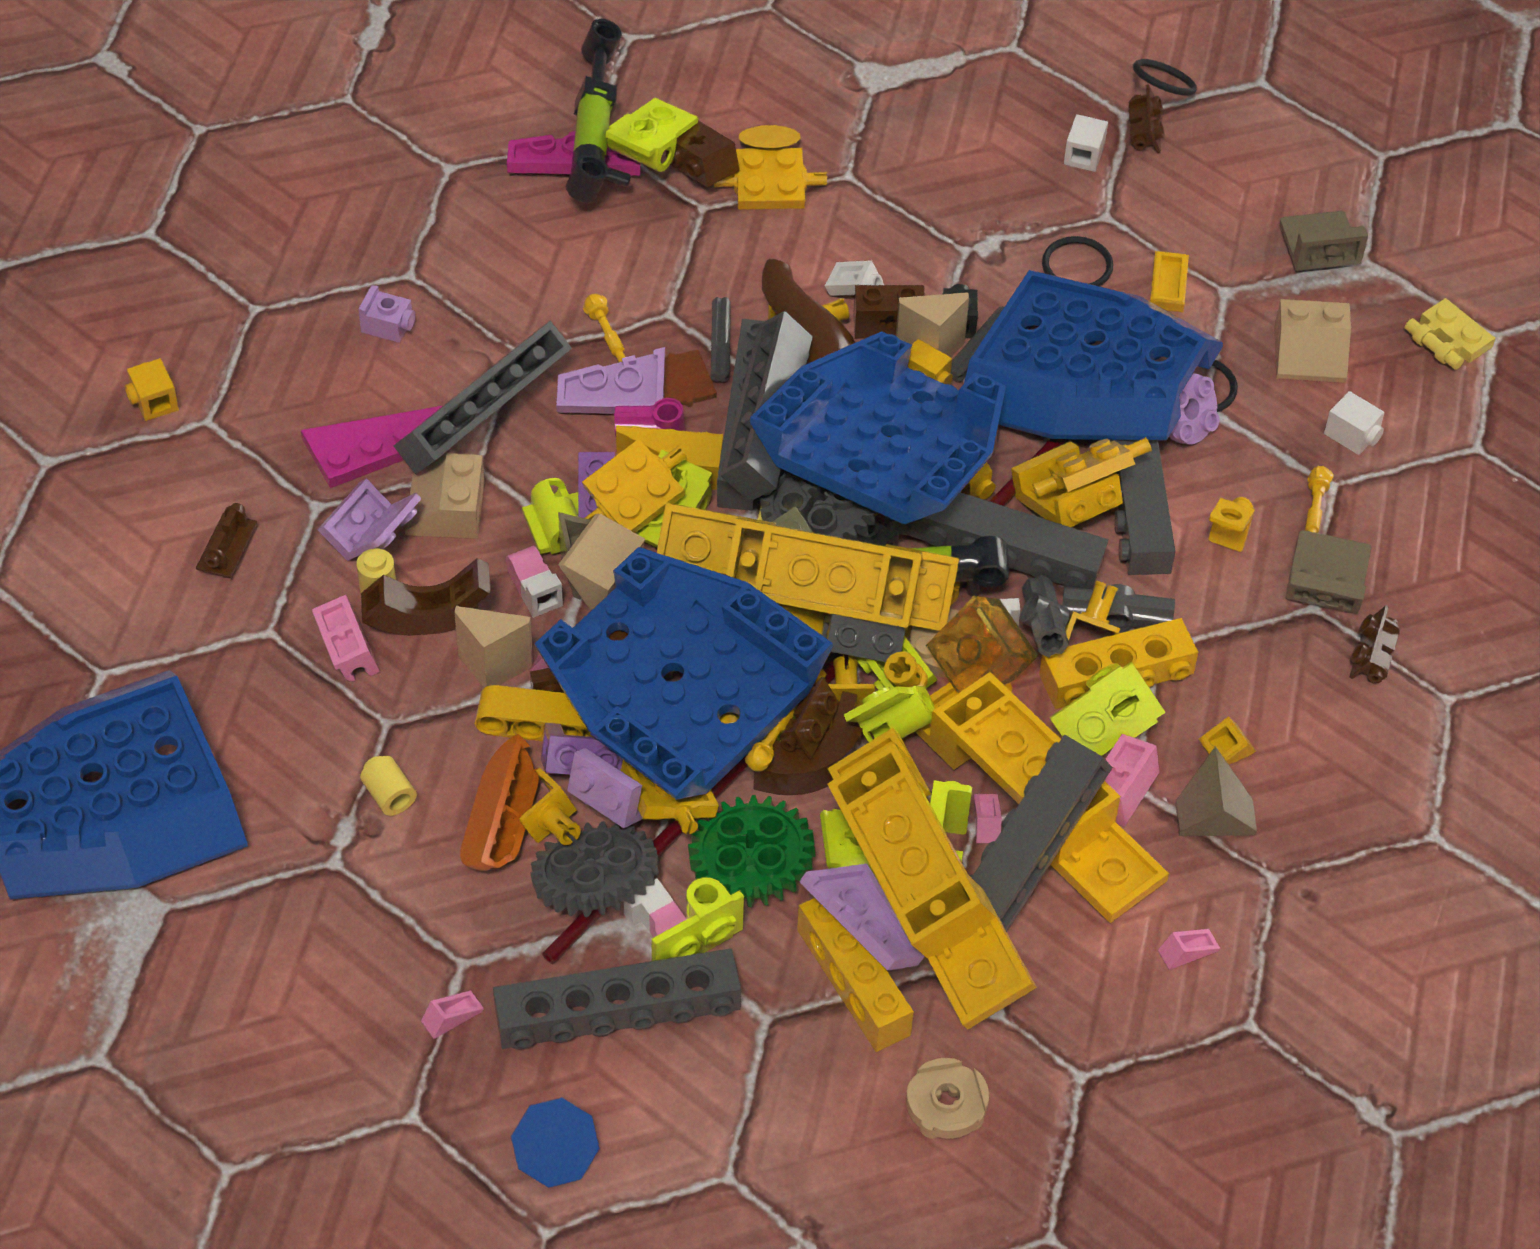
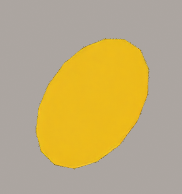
M776 125L751 127L739 134L741 142L760 148L790 146L797 143L801 138L800 133L795 129Z

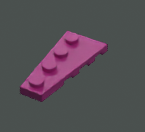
M575 131L569 132L564 138L555 139L552 135L509 140L507 173L571 174ZM607 143L605 162L607 167L633 176H640L641 163L609 149Z
M442 406L301 430V436L329 487L333 488L403 461L404 459L393 446Z

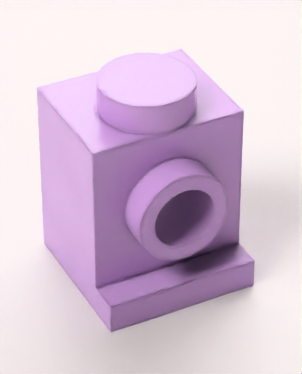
M371 285L358 309L362 333L399 343L406 330L410 331L415 321V311L412 310L410 299L380 292L378 286Z

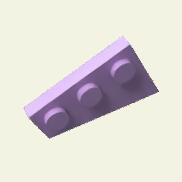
M665 347L653 350V354L635 358V355L624 357L622 362L602 367L598 364L558 375L557 413L614 414L616 406H653L656 401L664 397Z
M868 864L807 871L800 880V883L887 971L918 966L925 957L911 945L882 887Z

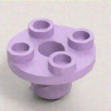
M1192 374L1179 396L1181 417L1169 436L1172 440L1181 444L1200 442L1210 431L1217 429L1220 421L1219 414L1217 413V398L1213 381L1209 377Z

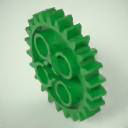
M752 795L749 803L744 804L738 796L735 800L736 806L730 807L723 801L721 802L722 812H717L716 817L709 818V821L701 819L697 821L699 831L691 834L692 843L688 844L691 871L695 872V879L703 877L716 879L726 888L730 895L740 890L744 898H746L748 907H752L755 898H760L764 905H768L769 895L772 894L779 900H783V889L786 888L796 892V880L800 881L806 870L813 869L812 857L816 856L813 830L808 828L807 818L799 819V810L797 808L787 812L786 801L784 800L777 806H772L771 796H768L763 803H758L756 795Z

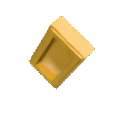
M1155 251L1150 302L1167 311L1183 312L1189 255Z

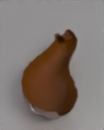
M776 259L766 261L762 271V291L767 302L776 314L786 311L813 336L806 364L855 343L853 336L845 326L798 286L793 279L792 269L789 265Z

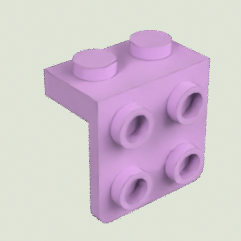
M366 478L358 483L317 530L349 561L366 550L377 547L378 549H384L396 537L393 531L399 524L401 526L405 525L415 516L417 510L414 507L421 500V497L414 493L391 504Z
M586 748L574 753L568 792L623 828L643 819L638 810L642 789L640 783Z

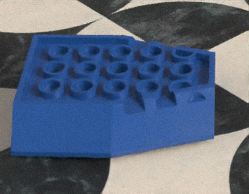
M1029 270L970 358L964 383L976 372L1006 385L998 425L1051 439L1141 440L1146 437L1148 440H1167L1181 417L1179 398L1181 392L1197 366L1210 369L1223 347V342L1141 296ZM1033 325L1039 326L1036 329L1028 330ZM1096 341L1103 342L1099 345H1091L1094 344ZM1161 357L1168 358L1164 361H1155L1160 359Z
M881 331L801 366L750 417V424L776 467L905 525L945 510L991 458L1006 385L976 372L959 390L952 385L939 382L920 371L907 368L912 344L900 340L895 335L886 334Z
M638 547L613 570L616 588L573 628L560 619L535 642V647L593 737L673 798L682 799L707 794L752 750L755 743L760 742L810 693L833 647V643L748 582ZM622 630L628 633L627 637L623 640L613 641L608 638L614 631ZM670 671H679L683 674V677L678 681L669 682L663 678ZM727 712H733L740 716L734 723L726 724L719 720Z
M170 670L63 707L0 750V876L10 900L138 888L248 847L229 788L179 678ZM164 745H174L177 747L169 755L157 753L158 749ZM90 772H100L103 774L95 782L82 780ZM15 799L27 800L26 805L20 809L12 810L7 808L8 804Z

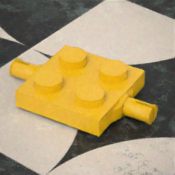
M802 148L736 149L740 171L714 184V188L734 187L738 197V210L805 209L807 186H827V172H807L803 164Z
M1146 437L1129 445H1121L1116 441L1110 442L1109 439L1097 441L1089 446L1090 451L1078 456L1075 452L1069 453L1056 459L1057 464L1048 467L1051 477L1032 484L1037 498H1040V496L1055 490L1065 489L1067 492L1135 465L1133 458L1151 452V445Z
M638 438L582 481L583 487L595 500L597 506L585 518L591 520L595 514H602L632 532L637 533L664 512L666 503L674 504L685 496L684 489L672 476L671 469L684 459H687L686 454L679 446H676L675 449L661 459L653 454Z
M623 759L620 771L642 785L638 810L643 819L660 820L675 818L678 820L683 833L687 834L689 832V834H692L698 828L695 819L716 817L719 804L711 790L707 794L675 799Z

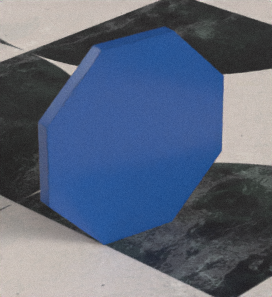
M562 1097L529 1105L511 1134L518 1169L548 1188L581 1180L599 1151L592 1116Z

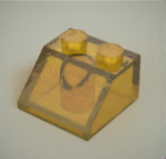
M973 596L926 644V647L957 693L989 672L1006 685L1014 681L1038 657V654L1001 600Z

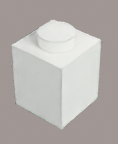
M1076 114L1066 143L1064 165L1096 172L1105 146L1108 121Z
M1349 391L1329 411L1324 434L1360 455L1368 445L1374 446L1381 438L1384 431L1381 424L1385 412Z

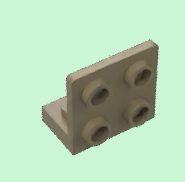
M1344 211L1288 216L1280 219V227L1296 271L1362 263L1368 239L1365 226L1350 227Z
M1301 530L1298 535L1285 599L1358 614L1366 589L1364 583L1372 548L1371 545Z

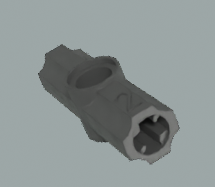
M1044 575L1028 578L1022 586L1025 604L1021 611L1020 620L1022 623L1032 627L1039 653L1047 657L1054 654H1062L1069 645L1065 627L1069 620L1070 610L1058 603L1053 582L1050 578Z
M1111 585L1118 588V591L1115 594L1106 620L1110 621V625L1120 628L1119 633L1127 632L1132 627L1143 628L1173 620L1175 599L1137 595L1127 585ZM1064 586L1062 606L1068 608L1070 612L1074 611L1079 614L1082 611L1086 612L1093 589ZM1107 587L1103 591L1101 597L1102 599L1104 598Z

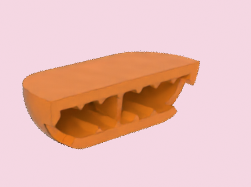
M519 734L511 737L499 747L482 774L460 850L462 863L470 868L482 871L495 870L514 860L519 853L525 833V828L519 819L532 807L539 783V776L535 772L538 768L534 769L531 757L526 750L530 746Z

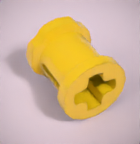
M904 651L896 652L885 662L884 674L895 686L926 687L928 675L917 664L916 659L910 653Z

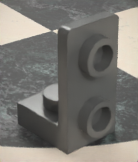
M828 614L824 616L821 635L833 643L829 654H844L886 662L892 654L902 651L905 628Z

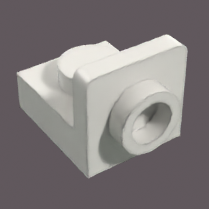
M872 260L837 262L825 284L829 295H854L855 285H884L883 279L878 274Z

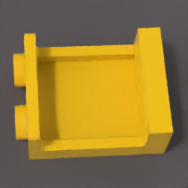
M1071 441L1011 468L1016 499L1044 519L1068 527H1073L1123 504L1119 474L1116 472L1069 492L1065 489L1055 490L1037 498L1032 484L1051 477L1048 467L1056 465V459L1063 455L1074 452L1077 456L1080 455L1079 446Z

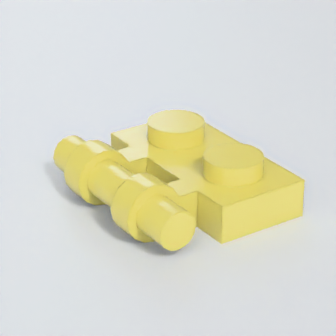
M1446 298L1423 312L1420 322L1412 318L1405 325V330L1413 335V341L1420 346L1425 345L1435 353V359L1442 364L1447 363L1454 370L1462 366L1464 359L1470 363L1490 350L1496 339Z

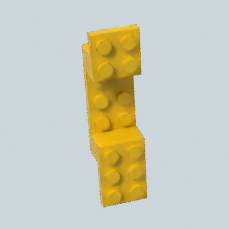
M672 503L665 504L657 553L748 582L778 604L904 628L912 625L943 632L946 631L959 563L958 557L889 544L882 546L776 526V523Z
M991 672L973 684L961 674L930 695L936 708L932 712V721L915 732L953 770L972 758L999 786L1020 804L1025 796L1024 790L1028 781L1034 775L1040 773L1046 764L1045 758L1049 749L1054 743L1060 742L1061 739ZM1104 781L1050 865L1111 923L1165 884L1169 873L1116 823L1121 796Z
M891 728L830 766L828 770L833 780L827 785L911 945L929 960L962 1025L966 1029H970L1036 989L1034 981L985 891L968 875L926 797L931 795V792L899 733L894 728Z

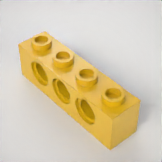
M1182 618L1067 646L1062 654H1054L1050 657L1042 655L1039 676L1054 709H1059L1067 706L1089 691L1086 682L1098 671L1114 663H1118L1123 668L1132 662L1148 687L1169 680H1182L1194 674L1198 650Z
M816 898L798 906L797 931L875 1052L910 1037L914 1011L887 970Z

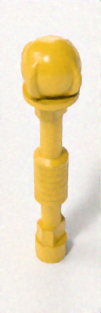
M591 294L585 299L583 310L592 320L599 321L605 333L604 339L612 355L616 356L618 362H622V358L626 357L624 354L625 348L617 332L612 330L606 318L609 311L607 299L599 294Z
M1325 466L1314 467L1307 479L1308 486L1312 490L1311 495H1313L1311 508L1308 509L1305 531L1318 533L1320 530L1322 496H1324V492L1330 489V482L1334 476L1333 472Z
M795 708L769 732L766 739L753 745L752 750L749 751L745 758V762L750 769L761 772L768 768L774 757L773 744L779 734L785 730L789 720L793 718Z

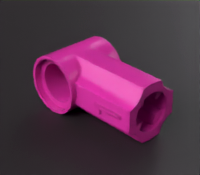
M662 398L656 401L653 406L615 407V437L617 425L686 431L683 405L674 398Z

